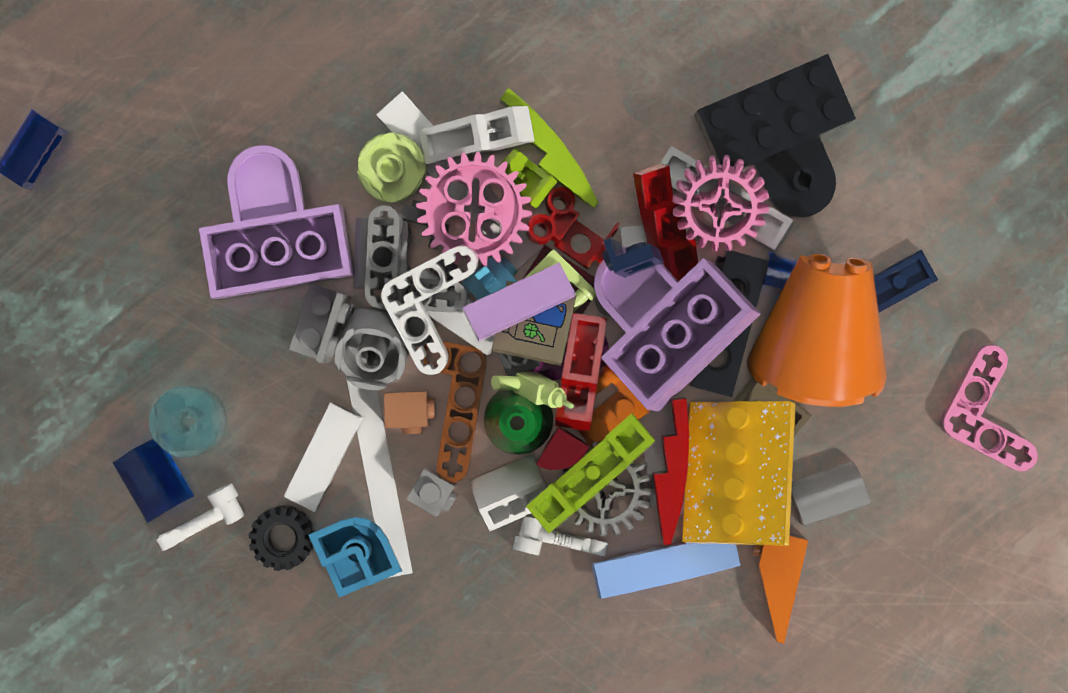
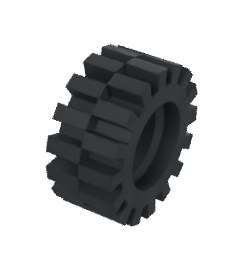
M277 506L263 512L253 522L251 526L253 527L252 531L249 533V539H251L249 547L255 553L254 558L257 561L263 562L262 566L274 568V571L290 570L298 566L310 555L309 553L313 549V544L309 538V534L315 532L312 531L311 526L313 524L311 520L308 521L304 512H299L292 506ZM286 525L293 530L295 543L290 550L278 551L271 546L269 533L274 526Z

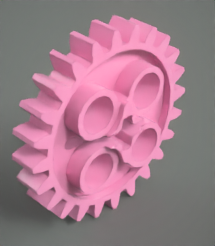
M465 152L462 153L459 164H456L451 157H448L447 165L449 169L447 170L436 165L435 171L439 177L435 179L431 176H426L425 180L431 186V189H420L419 194L427 200L426 202L416 204V208L425 211L426 214L417 219V223L428 225V228L421 233L422 237L431 235L434 237L429 248L433 249L440 245L443 247L442 254L460 245L468 246L476 252L482 267L487 266L488 256H491L496 263H499L501 261L500 250L511 255L513 250L509 243L511 241L516 244L523 242L520 236L516 234L517 231L529 230V227L522 223L521 219L532 216V212L522 209V205L531 201V197H520V192L527 186L526 183L515 185L513 182L518 172L515 171L507 175L505 173L508 164L506 161L498 168L494 166V155H491L486 163L482 162L480 152H476L474 160L470 162ZM473 179H478L477 207L483 209V213H479L476 217L475 241L470 242L468 237L471 215L469 212H464V207L470 206L472 202ZM453 182L462 183L467 189V196L462 200H453L448 195V186ZM488 185L498 186L502 191L501 201L490 203L485 200L483 196L484 188ZM451 217L461 219L465 226L463 234L459 236L448 234L445 229L446 220ZM486 220L495 221L500 227L499 236L495 239L483 236L480 228L482 222ZM460 252L455 253L456 260L453 262V265H457L462 257L466 258V263L468 264L471 258L469 255L462 256Z

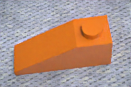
M789 534V546H752V555L756 556L755 563L774 639L782 644L785 642L808 545V540L805 537Z

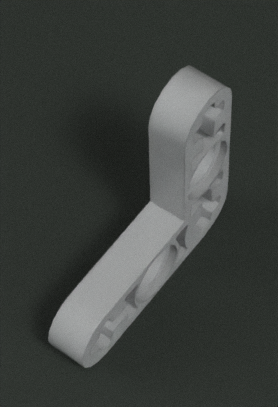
M387 205L378 206L369 214L367 230L365 297L370 305L379 309L386 308L380 302V297L374 295L373 292L375 288H380L381 277L374 278V271L379 273L392 272V278L385 277V285L390 280L400 276L403 220L396 208ZM384 211H388V217L394 218V225L387 227V237L394 236V243L388 241L375 242V236L383 237V226L377 225V218L383 217ZM380 247H388L393 253V261L387 267H380L375 261V252ZM407 278L411 284L403 289H398L396 285L392 286L394 291L390 295L392 302L398 300L401 304L405 303L403 297L408 294L409 288L414 285L413 278ZM420 278L423 286L432 289V284L438 285L440 279ZM460 281L451 285L455 286L456 293H461V300L455 301L454 307L450 306V302L447 299H435L437 306H432L434 295L426 298L423 305L426 311H460L467 305L469 300L467 287ZM448 287V288H446V289H444V290H442V291H440V292H449V291H450V287Z

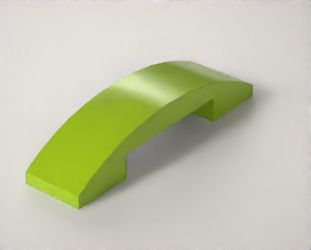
M631 413L608 433L605 439L556 482L551 483L526 507L548 534L551 533L623 472L656 440L636 416Z

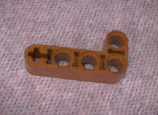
M443 341L449 357L446 367L439 373L452 375L437 459V472L445 481L455 483L466 476L470 467L487 369V357L485 353L474 346ZM426 343L423 347L426 353H428L430 349ZM468 352L476 353L481 359L480 368L475 372H468L462 367V357ZM427 355L423 358L425 365L429 363ZM461 387L471 388L475 394L474 403L468 407L461 406L456 401L455 394ZM463 422L467 425L469 435L465 440L457 441L451 437L449 429L452 423ZM446 444L455 448L467 447L466 453L458 452L457 463L463 465V469L457 470L455 475L449 474V468L444 467V462H449L453 453V449L446 450Z

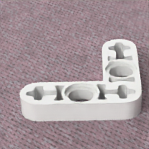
M460 245L390 280L382 289L381 298L416 367L427 375L438 374L448 363L449 355L422 301L469 277L476 271L478 256L468 246ZM460 252L462 256L469 255L471 261L467 264L468 271L464 272L461 267L449 272L453 279L448 281L446 271L438 261L444 259L445 266L456 260L455 253ZM433 268L439 273L440 282L438 286L432 289L423 286L420 281V274L424 269ZM412 276L414 286L422 295L416 297L414 290L403 297L404 304H401L398 300L392 302L389 296L394 292L392 286L396 285L398 289H403L411 284L407 277ZM416 316L423 320L425 330L422 335L412 336L406 331L405 324L409 317ZM431 335L434 341L428 342L427 346L432 353L439 352L441 357L437 360L438 367H434L431 363L425 365L423 358L427 353L423 345L416 350L413 343L422 342Z

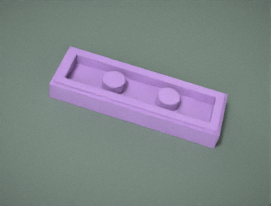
M559 262L464 306L463 312L479 342L575 297V291Z

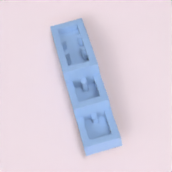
M678 542L660 548L653 547L591 564L600 599L671 584L741 566L735 544Z

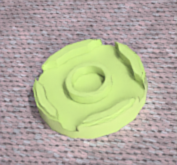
M396 132L377 135L367 141L359 153L358 179L364 190L376 200L390 203L404 201L415 195L425 182L427 164H425L424 153L419 144L407 135Z

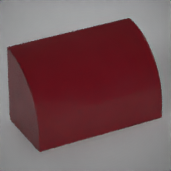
M557 426L537 458L536 465L548 470L568 468L576 464L584 456L589 445L563 427Z

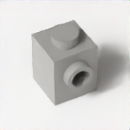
M426 466L406 500L438 517L441 510L448 513L458 494L452 491L457 483L445 481L438 475V472Z

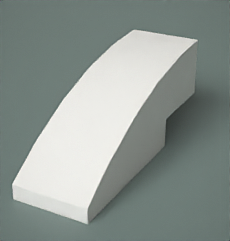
M512 106L486 114H475L419 130L425 164L447 161L448 157H451L453 160L459 159L464 152L469 157L476 155V152L483 154L535 141L528 106Z

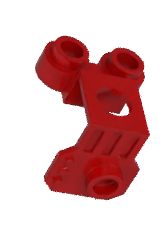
M565 187L554 188L549 193L545 202L550 216L537 214L529 220L527 224L529 230L526 231L528 239L537 245H543L553 240L555 247L587 270L594 260L601 264L604 260L603 251L606 250L604 239L577 220L580 213L573 209L575 206L574 194ZM553 201H562L565 208L562 210L556 209ZM619 222L615 224L605 239L614 237L619 229ZM535 227H542L545 230V235L542 237L537 236L533 229ZM577 234L587 236L591 243L590 249L585 253L574 251L571 247L573 236Z

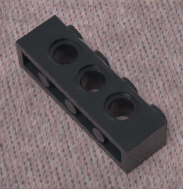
M726 250L723 257L717 256L715 265L729 280L737 279L742 283V294L756 308L769 261ZM752 323L723 350L725 353L724 362L718 367L708 364L689 382V386L732 397Z

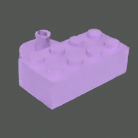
M267 145L250 147L241 152L233 160L227 176V186L234 222L199 228L210 298L222 299L354 276L344 207L340 204L305 210L299 172L293 160L286 153Z
M627 247L622 248L624 254L626 253L625 249ZM705 258L693 267L679 282L662 263L624 278L615 274L614 271H610L603 260L595 274L594 288L598 301L626 332L601 358L644 407L651 411L659 412L761 315L713 262Z

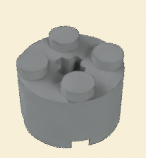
M359 308L346 321L335 349L334 358L338 370L340 371L341 369L347 376V381L352 385L365 390H380L386 388L387 384L395 380L397 381L402 376L409 351L386 309ZM406 321V324H405L406 331L411 335V333H410V331H409V328H408V322Z

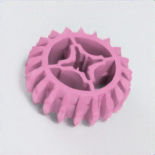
M724 155L723 165H716L715 156L709 157V167L706 168L703 162L700 160L696 161L695 166L698 173L696 174L692 170L686 169L684 176L689 182L678 180L676 188L683 193L673 194L672 201L679 204V206L673 209V215L683 217L678 222V228L680 230L689 228L686 233L688 240H692L699 235L698 246L701 248L706 245L708 240L712 241V251H718L719 242H725L727 251L732 250V240L735 239L740 246L746 245L744 234L746 233L750 237L755 238L757 230L753 225L764 226L765 219L759 214L769 212V205L762 202L769 198L768 191L759 190L765 184L762 177L752 179L756 173V169L753 166L742 172L744 166L742 159H738L734 167L730 166L729 155ZM718 178L717 185L713 190L700 192V195L694 194L703 183ZM729 179L741 184L748 192L751 201L742 200V196L732 194L729 190ZM724 189L726 204L721 209L720 217L718 218L716 203L719 197H721V190ZM691 206L699 207V211L708 212L713 218L712 227L702 223L695 216ZM747 212L740 222L731 227L724 228L728 217Z

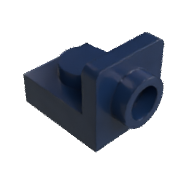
M611 237L604 240L606 250L603 251V258L607 268L624 278L664 263L660 250L651 244H646V242L636 243L627 247L624 254L620 242Z

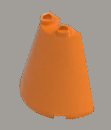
M823 254L800 255L748 355L747 367L749 372L762 386L767 385L768 382L777 387V395L810 405L826 407L852 406L863 403L865 396H878L885 387L887 370L872 262L852 257L848 258L843 264L831 263L830 257Z

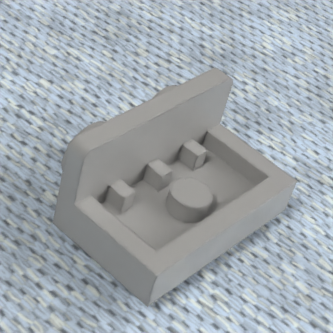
M356 218L353 288L365 289L368 218ZM377 219V225L383 226V237L375 236V242L388 241L394 243V236L387 237V227L394 225V220ZM402 219L400 275L410 271V266L407 263V248L411 244L412 236L411 230L408 227V220ZM380 247L375 252V261L380 267H387L392 263L393 253L388 247ZM374 271V278L381 277L380 288L375 289L382 290L385 277L392 278V272L379 273Z

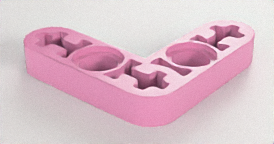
M995 345L982 346L974 353L940 420L941 428L949 437L1006 467L1017 471H1027L1037 462L1038 454L1035 446L1016 434L981 417L1008 364L1007 355L1002 348ZM996 353L994 359L998 362L997 367H989L984 375L991 377L990 382L984 378L973 376L975 370L982 373L986 366V362L982 360L983 355ZM971 382H978L983 388V395L976 402L969 401L965 396V388ZM962 414V421L972 427H975L976 421L980 423L974 429L971 441L967 440V437L971 434L970 432L959 428L955 432L952 431L954 425L949 422L952 416L959 417ZM986 429H992L998 435V442L991 449H985L980 443V435ZM1007 437H1009L1011 440L1006 444ZM1005 445L1018 450L1024 446V454L1028 458L1025 462L1019 461L1016 465L1014 463L1016 461L1014 455L1006 451L1002 452V457H999L998 454Z

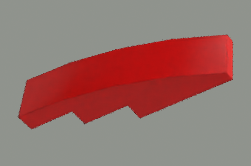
M658 164L633 173L636 195L647 244H651L660 250L664 261L662 264L679 282L698 264L695 238L688 240L686 238V229L680 230L678 228V222L683 217L673 215V209L679 206V204L672 201L673 190L670 166Z
M685 397L674 398L670 401L675 434L661 436L666 470L652 472L663 545H671L682 510L688 474L689 423L687 398Z

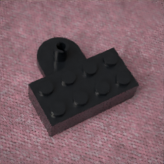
M829 54L700 108L694 114L711 156L716 158V165H723L724 155L730 156V166L734 167L738 159L744 161L743 169L754 165L758 177L764 179L765 184L763 188L768 191V200L780 213L793 218L810 217L822 211L832 200L836 189V176L820 136L850 124L856 117Z

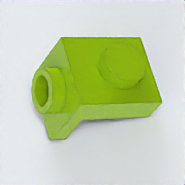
M515 148L502 160L501 164L505 161L508 163L505 170L507 175L515 171L518 172L517 177L513 181L515 185L523 183L527 185L520 192V197H531V201L528 204L537 209L558 181Z

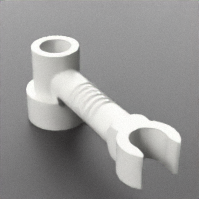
M233 484L224 485L207 495L213 509L190 520V522L188 521L159 535V538L156 540L162 551L173 547L195 534V532L197 533L201 529L203 530L222 519L229 525L244 517L245 513L236 498L238 493Z
M525 516L522 519L519 536L514 538L512 549L539 555L542 542L605 557L608 543L568 533L565 534L555 530L548 534L536 518Z

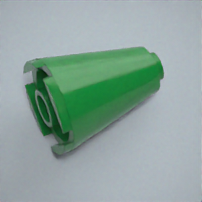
M500 390L490 399L486 406L484 427L491 442L500 450L515 455L527 454L540 448L549 438L553 428L552 408L546 404L536 405L514 393L513 390ZM515 416H520L524 420V427L522 429H513L510 425V420Z

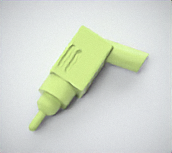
M536 371L516 373V376H493L491 379V385L494 390H513L514 393L536 405L546 404L551 408L564 405L570 409L574 407L572 403L567 401L564 390L558 387V383Z

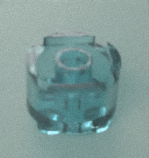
M182 386L168 390L154 404L149 416V428L155 442L169 454L182 458L197 456L213 449L221 442L227 427V413L219 396L201 386ZM188 412L190 417L195 418V424L190 426V430L189 425L182 423V418L187 417Z

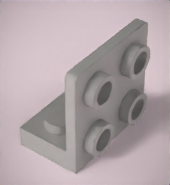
M310 283L289 350L316 358V361L320 363H330L331 359L334 358L335 349L340 339L339 334L342 324H345L353 314L354 305L350 304L351 296Z

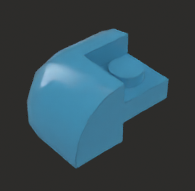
M348 518L309 534L321 565L326 567L339 598L402 572L388 537L380 526L369 519Z

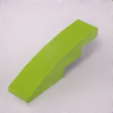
M508 88L501 96L500 103L506 108L528 106L535 140L530 142V144L545 155L538 166L553 176L561 186L569 189L574 196L594 210L599 202L582 169L562 140L535 110Z

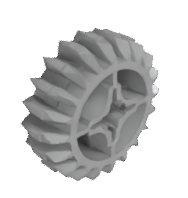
M593 442L592 449L595 446H597L599 442ZM643 461L637 465L631 463L626 468L633 479L634 485L621 483L616 477L609 485L614 486V488H622L623 491L618 490L614 491V493H608L610 496L608 499L605 498L603 491L594 496L600 510L599 516L583 505L577 510L580 515L575 519L574 524L580 526L585 520H588L589 522L586 527V532L592 533L598 524L600 536L607 535L609 525H611L614 535L621 534V522L628 530L633 529L634 524L630 517L633 516L635 519L642 521L645 516L638 510V507L649 509L652 505L649 501L642 499L643 495L654 494L653 488H644L643 482L653 480V475L641 476L640 473L641 470L648 466L647 462ZM563 469L562 474L564 475L569 469ZM620 495L633 496L629 507L622 514L610 518V511L613 509L616 497Z

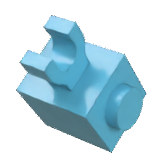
M505 256L501 258L499 263H496L490 257L487 260V266L482 267L481 265L462 283L479 300L505 288L507 281L517 282L513 276L518 271Z

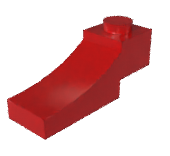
M578 313L572 314L560 388L564 390L567 401L572 403L574 407L572 409L565 405L557 407L555 426L590 431L607 318Z

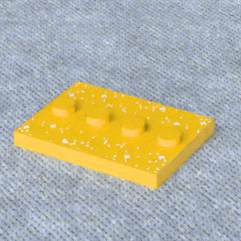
M792 401L690 402L689 457L685 486L682 542L789 546L795 403Z

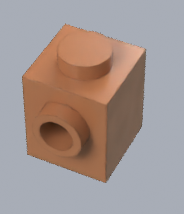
M428 391L384 393L385 428H401V434H421L422 427L430 425L429 419L436 418L435 398H429Z

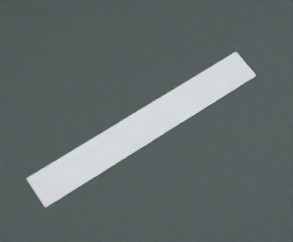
M347 381L353 413L363 418L357 429V435L374 522L381 527L388 537L402 568V572L388 578L413 573L378 393L377 390L358 388Z

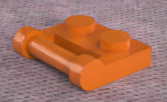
M607 364L602 368L603 372L598 377L596 395L611 383L615 384L619 390L593 410L590 431L578 430L591 448L593 442L600 443L608 433L631 413L640 420L650 412Z

